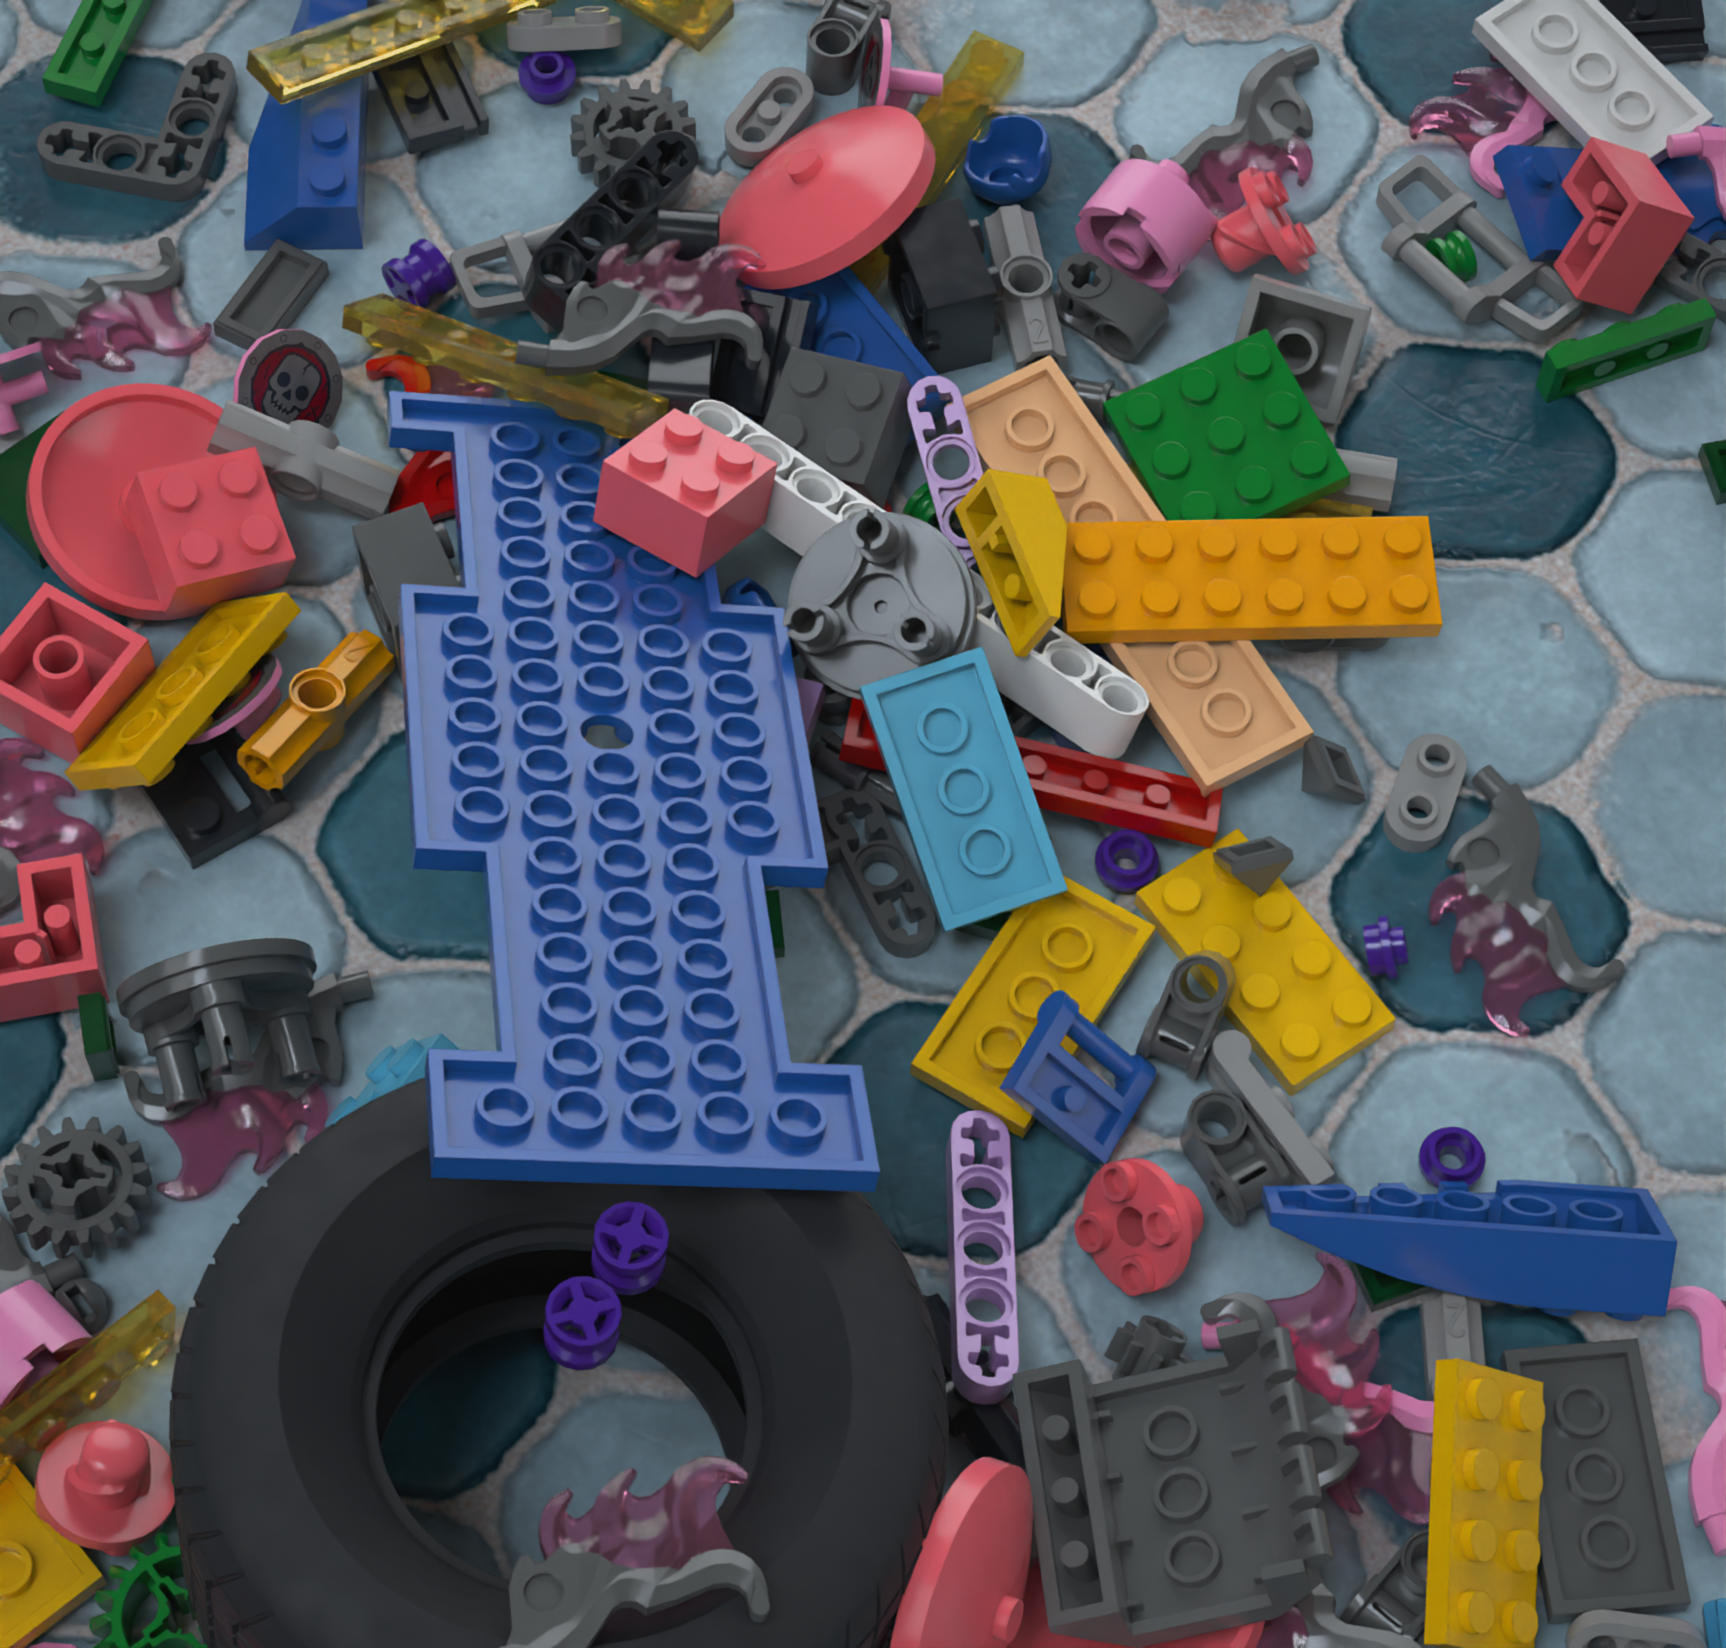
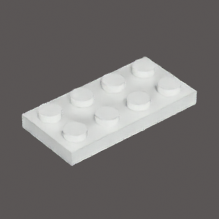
M1504 0L1477 17L1474 21L1472 34L1584 148L1590 138L1595 137L1645 153L1653 164L1657 165L1669 157L1666 148L1668 135L1693 132V129L1698 125L1711 126L1714 115L1598 0Z

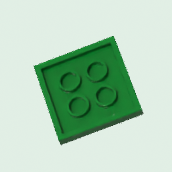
M1267 328L1103 402V414L1144 489L1166 521L1278 519L1350 486L1351 475Z

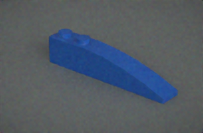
M302 0L249 147L244 232L245 251L269 250L276 239L301 250L363 249L371 0Z
M1518 1179L1497 1180L1496 1191L1486 1193L1469 1192V1186L1464 1181H1439L1438 1194H1420L1409 1189L1403 1182L1378 1183L1377 1187L1370 1190V1196H1357L1353 1188L1344 1184L1263 1186L1261 1199L1270 1226L1335 1256L1398 1279L1462 1296L1535 1307L1544 1313L1554 1316H1572L1578 1310L1604 1312L1607 1316L1622 1321H1637L1642 1319L1643 1315L1666 1317L1678 1241L1648 1189Z

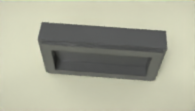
M276 239L213 322L215 335L248 350L258 338L277 329H289L328 277V263L284 241Z

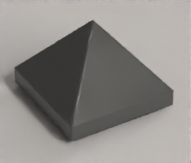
M1315 735L1310 737L1304 743L1301 791L1356 805L1364 802L1365 793L1346 748Z
M1272 836L1223 847L1213 852L1216 864L1260 897L1294 860L1292 849Z

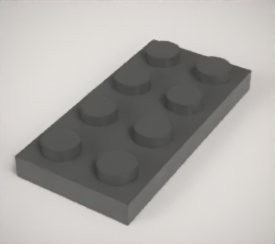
M1638 1338L1503 1350L1499 1359L1501 1371L1544 1382L1545 1420L1542 1425L1541 1444L1543 1488L1540 1494L1538 1534L1541 1556L1537 1567L1548 1623L1574 1621L1583 1613L1597 1609L1637 1614L1685 1611L1690 1605L1691 1600Z

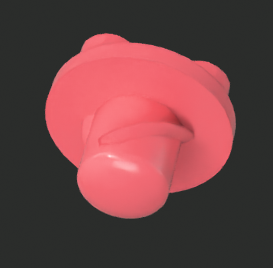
M1254 166L1239 172L1238 179L1247 204L1217 221L1218 226L1211 234L1210 239L1218 258L1229 270L1235 273L1242 272L1270 255L1277 256L1284 267L1294 276L1308 270V258L1317 253V248L1304 224L1299 222L1293 225L1283 204L1290 201L1278 175L1273 170L1265 173L1263 170L1259 171Z
M1126 1158L1105 1164L1090 1181L1084 1197L1083 1214L1077 1217L1074 1225L1075 1237L1079 1246L1084 1251L1091 1253L1101 1272L1113 1284L1121 1288L1127 1295L1138 1296L1167 1288L1181 1276L1188 1263L1192 1243L1201 1234L1204 1215L1201 1203L1195 1193L1182 1184H1176L1170 1175L1157 1164L1143 1158Z
M117 1420L93 1421L74 1426L57 1436L49 1444L41 1457L35 1478V1511L41 1520L48 1523L61 1536L75 1544L90 1549L102 1550L107 1555L114 1557L130 1554L129 1550L132 1545L142 1544L152 1538L163 1528L171 1515L175 1497L171 1480L173 1476L170 1456L162 1445L149 1434Z

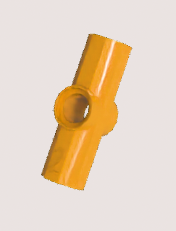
M366 629L359 633L350 632L317 668L302 670L293 677L289 684V697L238 749L237 762L249 775L251 782L268 791L272 788L283 789L318 751L331 749L340 743L344 736L345 722L394 670L395 656L385 647L382 638Z

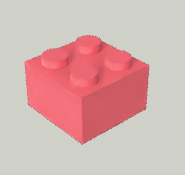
M674 408L603 461L593 522L697 578L766 523L778 463L754 451L749 445L735 441L705 425L698 418Z
M256 446L136 474L125 505L164 615L283 586L296 560V556Z
M44 582L0 636V724L72 764L156 670L149 640Z

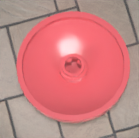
M877 105L856 108L811 125L767 155L736 188L720 218L719 251L721 256L739 280L760 289L774 290L797 287L820 280L842 270L879 246L901 226L919 204L934 173L936 161L932 141L913 114L893 106Z
M134 383L109 387L92 393L71 405L55 419L42 437L32 460L26 486V509L30 529L42 556L51 569L72 590L103 609L145 620L183 619L207 612L214 605L210 604L164 615L125 502L137 473L215 456L207 452L223 408L200 395L184 389L161 384ZM271 487L273 496L277 504L276 490Z
M982 1457L971 1463L951 1485L933 1516L927 1537L923 1539L921 1544L923 1548L905 1594H902L890 1648H1008L1009 1643L1016 1636L1022 1621L1024 1611L1023 1597L1028 1578L1032 1545L1033 1497L1029 1478L1021 1467L991 1457Z

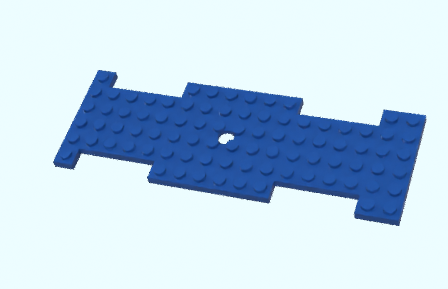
M389 391L387 403L389 447L405 448L415 452L429 450L451 452L461 587L400 584L398 616L413 869L483 872L496 1051L428 1049L425 1083L431 1178L875 1192L880 1168L862 1065L791 1063L764 886L824 888L828 873V863L790 639L786 633L788 632V627L783 625L784 608L721 604L715 563L695 578L593 522L603 461L650 427L647 425V409ZM608 725L614 727V733L620 741L629 745L621 749H600L589 744L584 738L588 733L589 727Z

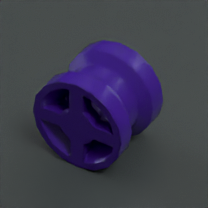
M419 239L414 242L409 248L408 255L404 258H392L383 264L381 268L383 278L393 296L406 310L413 314H419L429 305V298L436 293L445 295L456 286V278L447 259L435 245L426 239Z
M627 1201L615 1204L604 1211L595 1224L591 1266L596 1279L605 1282L617 1294L635 1295L646 1292L658 1283L664 1272L669 1231L665 1220L654 1208L639 1202ZM638 1252L641 1254L637 1258L631 1259L632 1254Z
M582 1276L572 1277L559 1283L550 1293L545 1307L544 1346L551 1358L561 1366L576 1371L592 1370L606 1363L613 1355L619 1340V1325L622 1317L620 1300L613 1288L602 1280ZM571 1325L577 1329H581L584 1337H582L581 1334L575 1333L571 1329H567Z

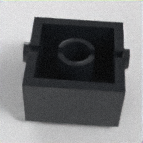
M960 197L917 207L901 226L890 235V238L882 244L884 254L889 256L888 287L907 337L938 375L991 362L993 337L1000 335V322L996 310V302L1002 301L1004 294L1002 281L996 266L987 267L982 255L985 251V245L980 224L976 218L968 219Z

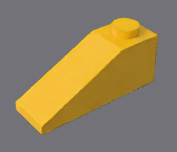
M987 469L956 506L955 511L1015 656L1026 657L1059 620L1061 615L1067 524L1047 478Z

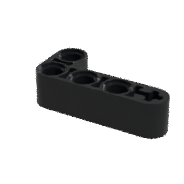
M673 130L660 131L653 135L553 232L534 253L523 283L522 294L529 308L559 334L563 330L566 301L573 288L580 281L588 282L589 287L592 289L599 288L610 281H615L607 272L658 223L659 209H672L682 199L698 163L696 145L688 136ZM654 172L660 174L658 180L653 176ZM620 201L631 202L639 209L628 208ZM582 238H593L602 246L590 245ZM544 275H555L564 283H553L547 280Z
M659 209L655 304L666 309L690 312L698 317L710 311L718 310L720 266L719 211ZM652 337L647 390L648 426L653 425L674 408L688 414L694 403L701 400H711L716 339L666 346L658 338Z

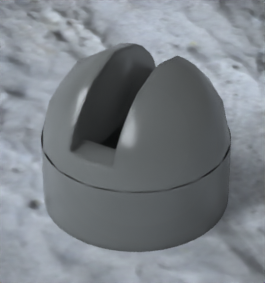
M75 1278L64 1283L56 1291L54 1298L91 1336L105 1326L110 1315V1305L105 1292L98 1284L90 1279ZM76 1294H81L93 1311L84 1318L81 1317L70 1299Z

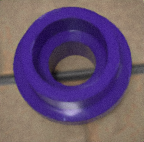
M532 52L522 60L519 66V83L533 101L545 105L556 104L564 100L574 87L576 68L571 58L563 52Z
M1120 830L1106 837L1099 844L1094 860L1095 870L1099 879L1109 888L1120 892L1139 891L1150 884L1157 874L1159 864L1158 853L1154 845L1145 835L1134 830ZM1119 859H1130L1137 867L1135 869H1123L1118 867L1115 862Z
M1388 915L1378 916V923L1363 925L1371 976L1387 974L1388 980L1399 979L1398 966L1409 964L1403 926L1391 927Z
M1445 1127L1433 1131L1424 1139L1418 1154V1165L1422 1175L1436 1188L1439 1187V1181H1464L1471 1188L1480 1179L1486 1162L1485 1152L1481 1143L1471 1132L1460 1127ZM1447 1154L1453 1155L1460 1160L1462 1167L1450 1169L1441 1164L1439 1158Z

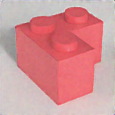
M1591 137L1561 184L1584 218L1553 266L1576 299L1632 314L1644 294L1653 285L1656 276L1676 246L1683 240L1686 231L1695 218L1647 154Z
M82 853L17 864L24 922L0 926V1022L79 1008L78 995L101 992L102 996L105 995L107 1003H110L94 888Z

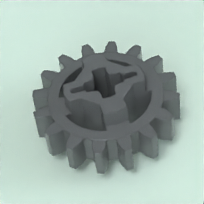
M620 79L619 91L613 93L607 87L601 85L598 87V101L583 98L580 101L581 114L572 115L571 154L573 157H578V171L581 175L593 172L594 186L600 188L638 149L660 131H678L688 136L694 144L696 140L695 118L688 117V103L685 100L673 103L672 89L668 86L657 94L651 92V81L644 79L639 89H631L627 79ZM654 172L653 176L658 180L660 174Z
M71 1117L63 1118L62 1132L55 1135L44 1126L39 1127L37 1132L40 1144L34 1148L29 1144L19 1143L16 1150L22 1165H5L4 1174L9 1187L2 1190V1197L7 1212H10L9 1216L17 1234L26 1232L31 1248L36 1251L44 1247L49 1241H52L56 1258L64 1259L69 1252L70 1246H80L84 1258H92L94 1251L93 1243L103 1240L111 1249L117 1248L119 1244L115 1232L120 1227L136 1232L140 1226L134 1210H148L151 1206L149 1192L146 1187L152 1185L153 1181L149 1165L144 1163L145 1158L140 1143L138 1141L127 1143L124 1128L120 1125H116L106 1134H103L99 1117H91L85 1129L76 1130ZM103 1159L112 1163L122 1176L115 1175L113 1166L102 1165ZM34 1199H40L42 1208L53 1209L52 1216L43 1212L34 1203Z

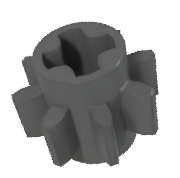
M1149 1315L1142 1316L1137 1326L1126 1321L1123 1328L1118 1327L1104 1354L1108 1359L1118 1363L1112 1374L1113 1380L1195 1361L1181 1354L1188 1341L1186 1335L1169 1322Z

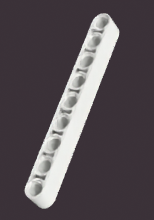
M701 400L694 403L690 408L689 415L698 418L705 425L735 441L749 445L754 451L778 463L766 523L760 528L801 556H804L810 546L823 533L840 522L852 518L862 509H869L871 513H874V509L886 512L733 407L716 400ZM970 569L977 594V618L967 651L983 647L997 690L1085 751L1110 759L1124 755L1149 706V697L1144 688L1054 625L1026 657L1015 656L983 577Z

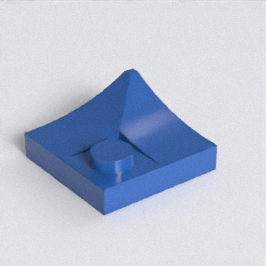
M1507 145L1492 156L1530 261L1557 260L1584 218L1561 186L1583 149Z

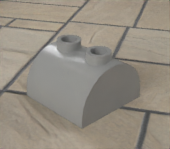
M1255 273L1251 279L1234 343L1267 328L1318 419L1336 424L1355 373L1372 307Z

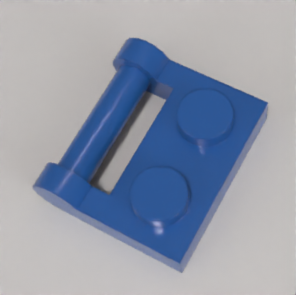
M1058 990L1050 994L1040 1006L1037 1013L1038 1023L999 1089L1090 1163L1106 1164L1156 1076V1068L1142 1055L1136 1054L1131 1056L1078 1012L1079 1004L1065 991ZM1065 1035L1115 1076L1114 1082L1116 1086L1114 1090L1060 1046Z

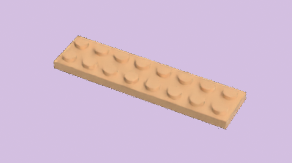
M1051 355L962 397L983 474L987 469L1047 478L1065 522L1166 521ZM960 427L954 429L956 434H962ZM1250 640L1099 643L1115 668L1144 688L1149 697V706L1146 710L1147 715L1189 777L1201 789V794L1204 798L1209 796V793L1224 788L1304 747V743L1313 736L1314 731Z

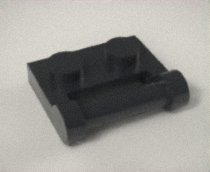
M234 727L208 741L191 745L185 744L173 757L175 766L165 778L152 786L137 785L193 870L277 824L291 810L290 803L280 789L272 788L268 791L251 782L249 775L238 764L237 752L242 743L235 735L237 730ZM214 749L251 802L247 808L237 813L199 758Z

